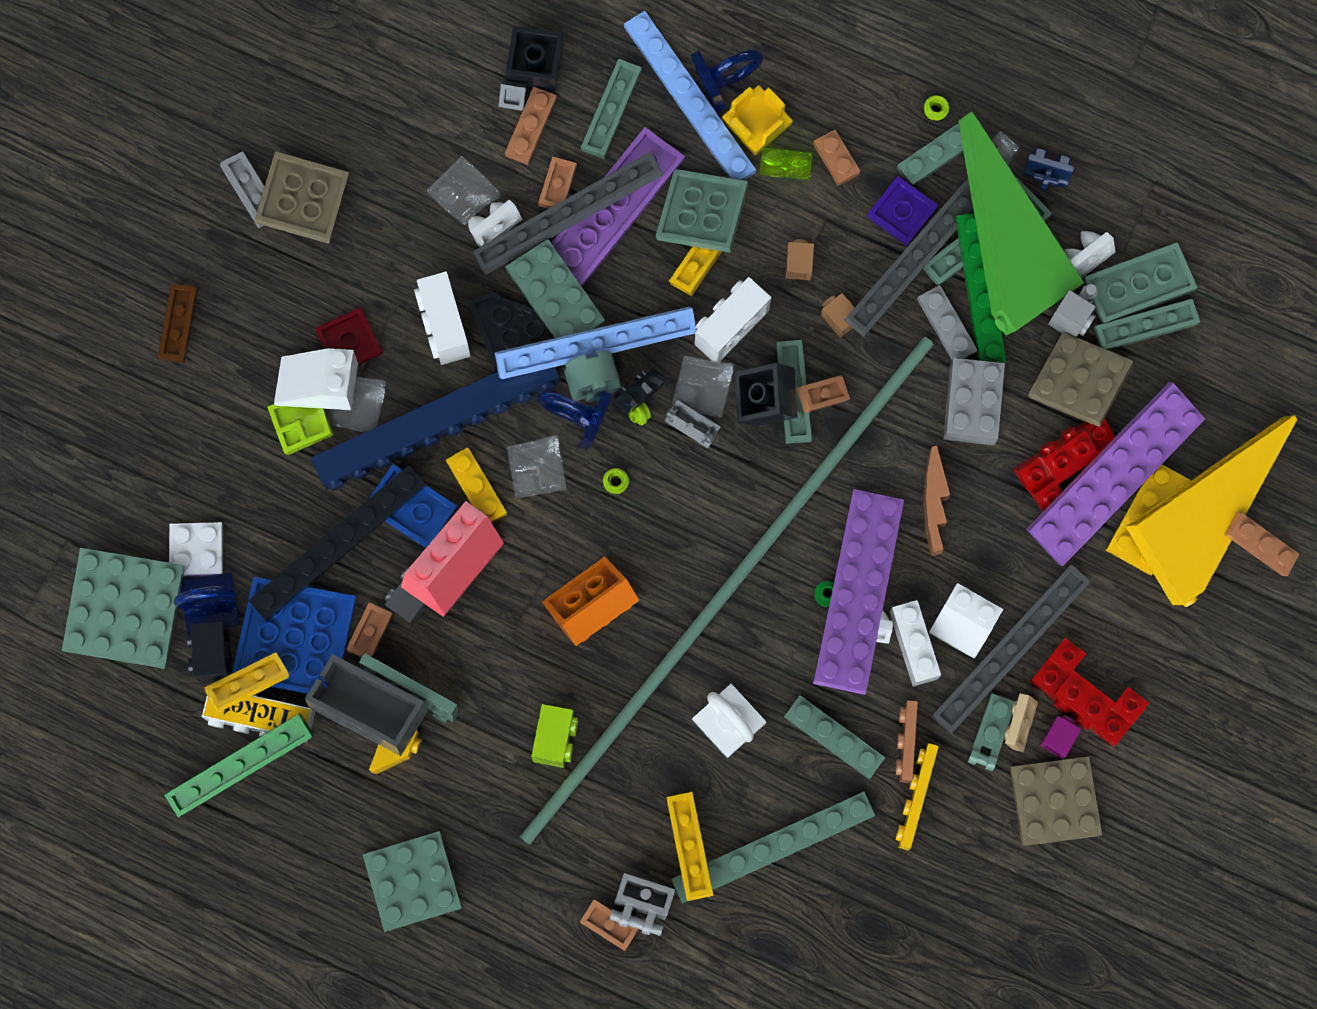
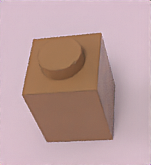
M802 239L788 242L785 279L811 280L814 244Z
M843 293L838 297L833 295L828 298L822 305L824 308L822 309L821 316L841 338L853 329L844 320L855 307Z

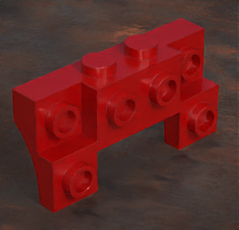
M1105 418L1100 427L1084 421L1077 427L1068 428L1062 432V437L1056 441L1044 444L1040 448L1041 451L1013 469L1019 481L1031 494L1042 512L1062 493L1058 484L1091 463L1115 438Z
M1064 638L1030 682L1054 700V706L1065 714L1069 712L1076 718L1075 721L1080 727L1085 730L1091 729L1114 747L1131 725L1135 723L1149 702L1129 687L1125 689L1116 702L1112 701L1074 671L1086 653L1067 638Z

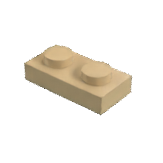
M1021 693L1013 705V718L1011 725L1007 727L1005 732V744L1013 750L1024 752L1038 702L1031 696Z

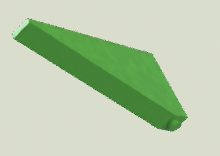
M970 112L958 121L991 313L998 329L1004 332L1005 335L1017 331L1061 300L1069 290L1073 291L1081 286L1084 281L973 112Z

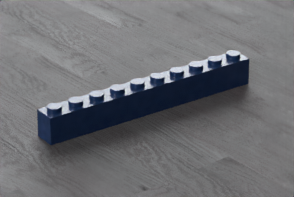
M555 367L501 379L498 372L493 373L311 457V460L325 489L338 490L346 485V481L355 478V480L364 478L369 474L370 470L379 467V469L385 468L393 463L392 460L400 456L402 458L409 457L417 452V448L424 445L426 447L433 446L440 441L439 438L445 435H457L464 430L463 427L471 423L473 425L481 424L487 420V416L495 412L499 415L508 411L510 405L517 402L520 404L526 403L533 399V395L541 391L547 393L557 387L556 384L560 383L559 375Z

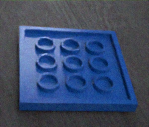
M253 577L248 600L272 580ZM307 587L267 622L248 601L232 674L276 652L288 671L289 678L271 686V688L308 694L317 679L321 680L325 688H327L328 685L324 683L320 673L332 654L344 660L357 597Z

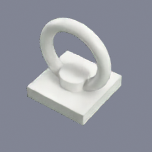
M732 684L720 694L710 692L707 696L709 704L692 718L696 725L727 759L745 742H751L754 734L767 723Z

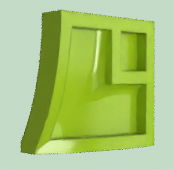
M275 404L267 407L286 455H290L334 435L325 408L276 406Z

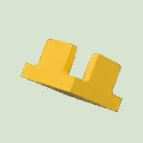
M759 85L754 90L751 87L747 88L733 100L731 109L721 119L755 156L793 122L785 113V104L770 88L764 91Z

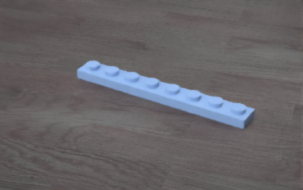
M644 11L624 23V28L726 175L732 179L745 180L755 174L756 169L648 14Z
M685 307L495 352L499 377L505 379L564 365L582 355H586V358L598 357L597 352L599 351L615 353L694 334L696 326L693 308Z

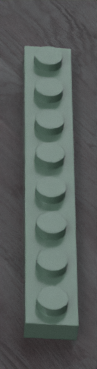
M865 792L708 862L707 866L712 890L875 817ZM681 874L672 878L671 881L681 903L684 904L688 901Z

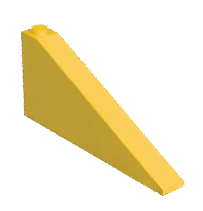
M1295 415L1281 417L1126 525L1131 537L1172 605L1189 606L1198 600L1196 596L1206 589L1232 541L1225 536L1229 525L1236 513L1246 515L1297 421Z

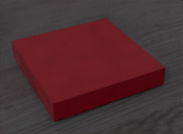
M361 307L315 328L324 349L354 350L358 365L383 354Z

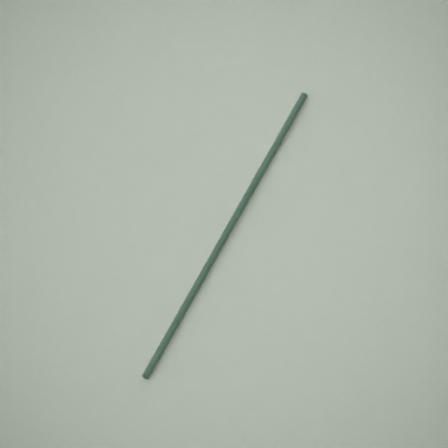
M923 337L521 834L520 838L530 845L931 349L934 344L930 339Z

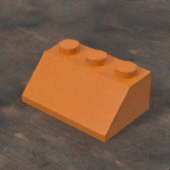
M604 556L543 600L542 603L565 635L577 646L581 642L586 641L599 629L608 625L621 613L629 610L639 599L627 579Z

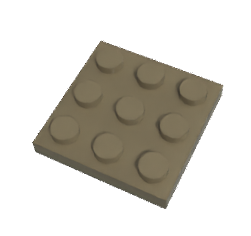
M275 151L255 217V223L329 244L349 172Z
M1063 332L1031 388L1029 398L1100 427L1132 369L1133 361Z
M1089 757L1010 767L1022 847L1102 836Z

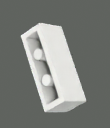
M918 601L892 607L889 613L912 686L937 680L941 673Z

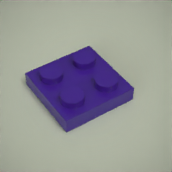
M897 176L867 214V218L908 247L937 210L938 205Z

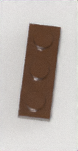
M171 283L158 352L159 360L185 363L198 293L197 287Z

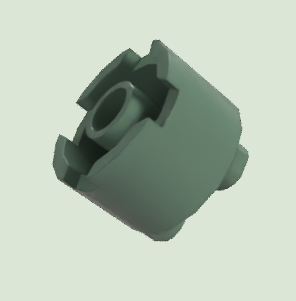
M599 351L597 352L599 357L586 358V355H582L565 364L566 368H563L573 401L585 398L587 402L597 401L602 398L601 394L605 392L613 393L622 388L611 352Z

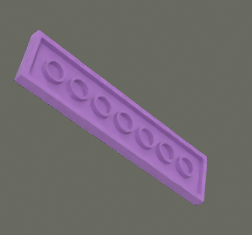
M646 127L635 138L606 176L649 152L653 155L663 176L561 232L551 242L581 287L585 285L670 179L674 170L678 169L685 160L684 155Z
M1168 382L1026 530L1059 565L1064 566L1205 418L1174 383Z
M853 489L813 684L866 695L904 504L903 499Z

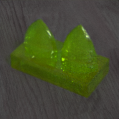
M762 147L759 175L809 180L812 153Z

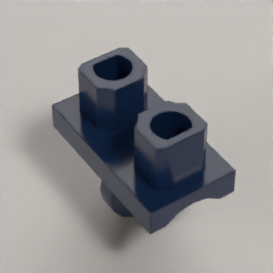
M1035 149L1034 153L1030 154L1023 175L1042 182L1041 190H1046L1048 184L1067 188L1074 166H1071V159L1061 155L1057 157L1056 161L1047 159L1048 153L1045 150Z

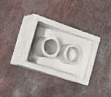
M328 348L281 357L274 404L276 406L351 410L358 368L354 350Z

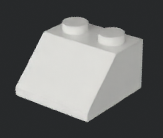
M957 583L929 633L974 659L1003 609Z

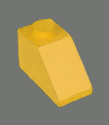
M416 730L401 756L378 745L369 771L378 774L410 759L412 753L417 754L422 741L421 738H418L419 732Z

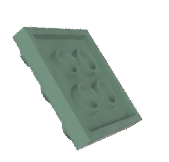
M675 169L657 229V240L731 253L749 187L748 181Z
M440 831L363 854L384 932L462 909Z

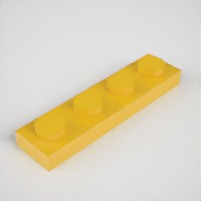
M928 743L925 749L920 748L916 764L920 765L918 775L913 774V780L909 789L914 791L911 800L906 799L902 813L906 815L904 826L899 825L895 840L900 841L898 848L904 850L911 849L939 746Z
M689 792L666 797L686 899L691 901L713 896L693 793Z

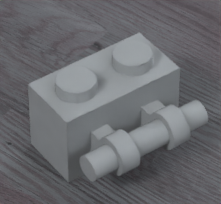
M1093 284L1084 286L1079 295L1069 290L1048 325L1061 333L1064 332L1074 337H1077L1078 334L1083 336L1096 317L1091 314L1096 307L1092 304L1097 296L1096 286Z
M624 873L614 904L624 907L622 913L612 909L609 920L619 922V926L625 928L628 925L640 929L642 933L647 935L652 933L661 936L663 926L653 922L655 917L662 920L666 919L675 889ZM632 910L647 914L646 920L632 916Z

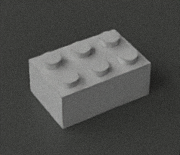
M953 358L949 370L943 440L995 445L999 436L1005 363Z

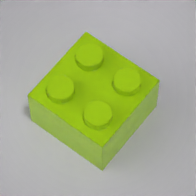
M542 704L531 756L533 762L561 768L565 767V762H571L573 744L569 742L571 736H576L578 718L574 717L573 710Z

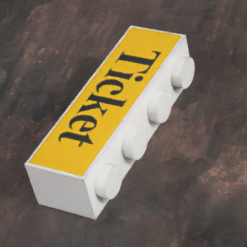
M207 696L202 718L208 720L207 725L223 728L224 724L234 726L233 731L249 734V730L260 732L259 736L261 737L299 713L302 714L311 729L315 711L307 707L251 696L217 713Z

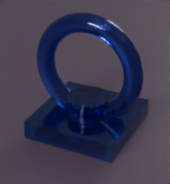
M700 50L690 55L716 113L726 109L719 89L746 78L756 71L763 62L761 52L747 50L730 56L708 69ZM751 60V62L738 71L721 76V74L733 66Z
M603 391L597 399L594 408L589 405L584 406L568 397L551 392L540 393L537 400L547 411L568 421L578 423L577 426L585 429L577 447L588 450L594 441L613 395Z
M232 573L182 581L181 594L174 598L173 603L177 608L184 609L187 632H191L190 624L223 622L227 627L240 625L236 599L237 592Z

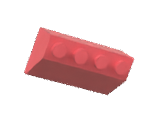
M465 501L405 572L401 587L444 617L499 551L504 542L488 516Z

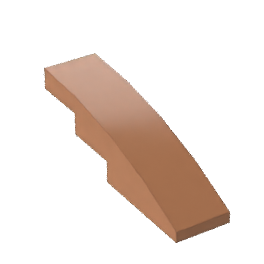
M937 446L932 447L929 452L924 479L923 506L925 531L931 557L940 555L944 550L938 529L943 528L947 523L942 501L948 500L950 496Z

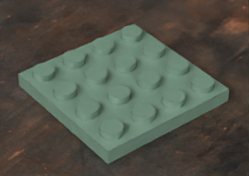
M80 548L62 651L167 669L185 565Z

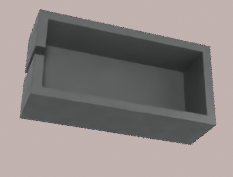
M332 654L320 673L328 687L325 688L319 679L315 681L305 698L309 708L401 756L428 712L424 701Z

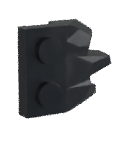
M652 368L649 372L644 369L634 378L635 383L631 387L627 388V386H624L614 395L616 399L613 406L619 413L623 410L628 416L667 383L668 379L655 368Z

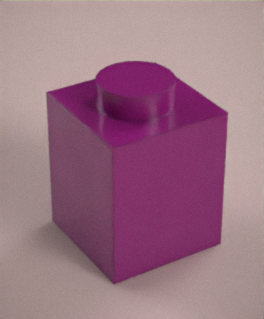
M1065 715L1062 718L1057 716L1051 723L1039 746L1063 759L1067 756L1081 729L1076 726L1077 722Z

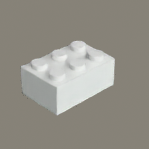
M447 271L418 279L419 288L414 289L420 311H426L421 313L427 335H433L428 337L434 359L439 358L441 365L471 357Z
M750 277L744 282L738 281L730 292L732 294L727 300L722 298L714 306L713 310L715 312L709 318L703 317L695 327L697 330L695 332L694 345L716 365L769 312L771 296Z

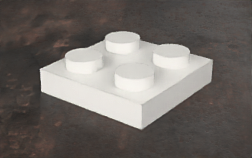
M223 523L170 524L169 563L185 565L183 576L223 575Z

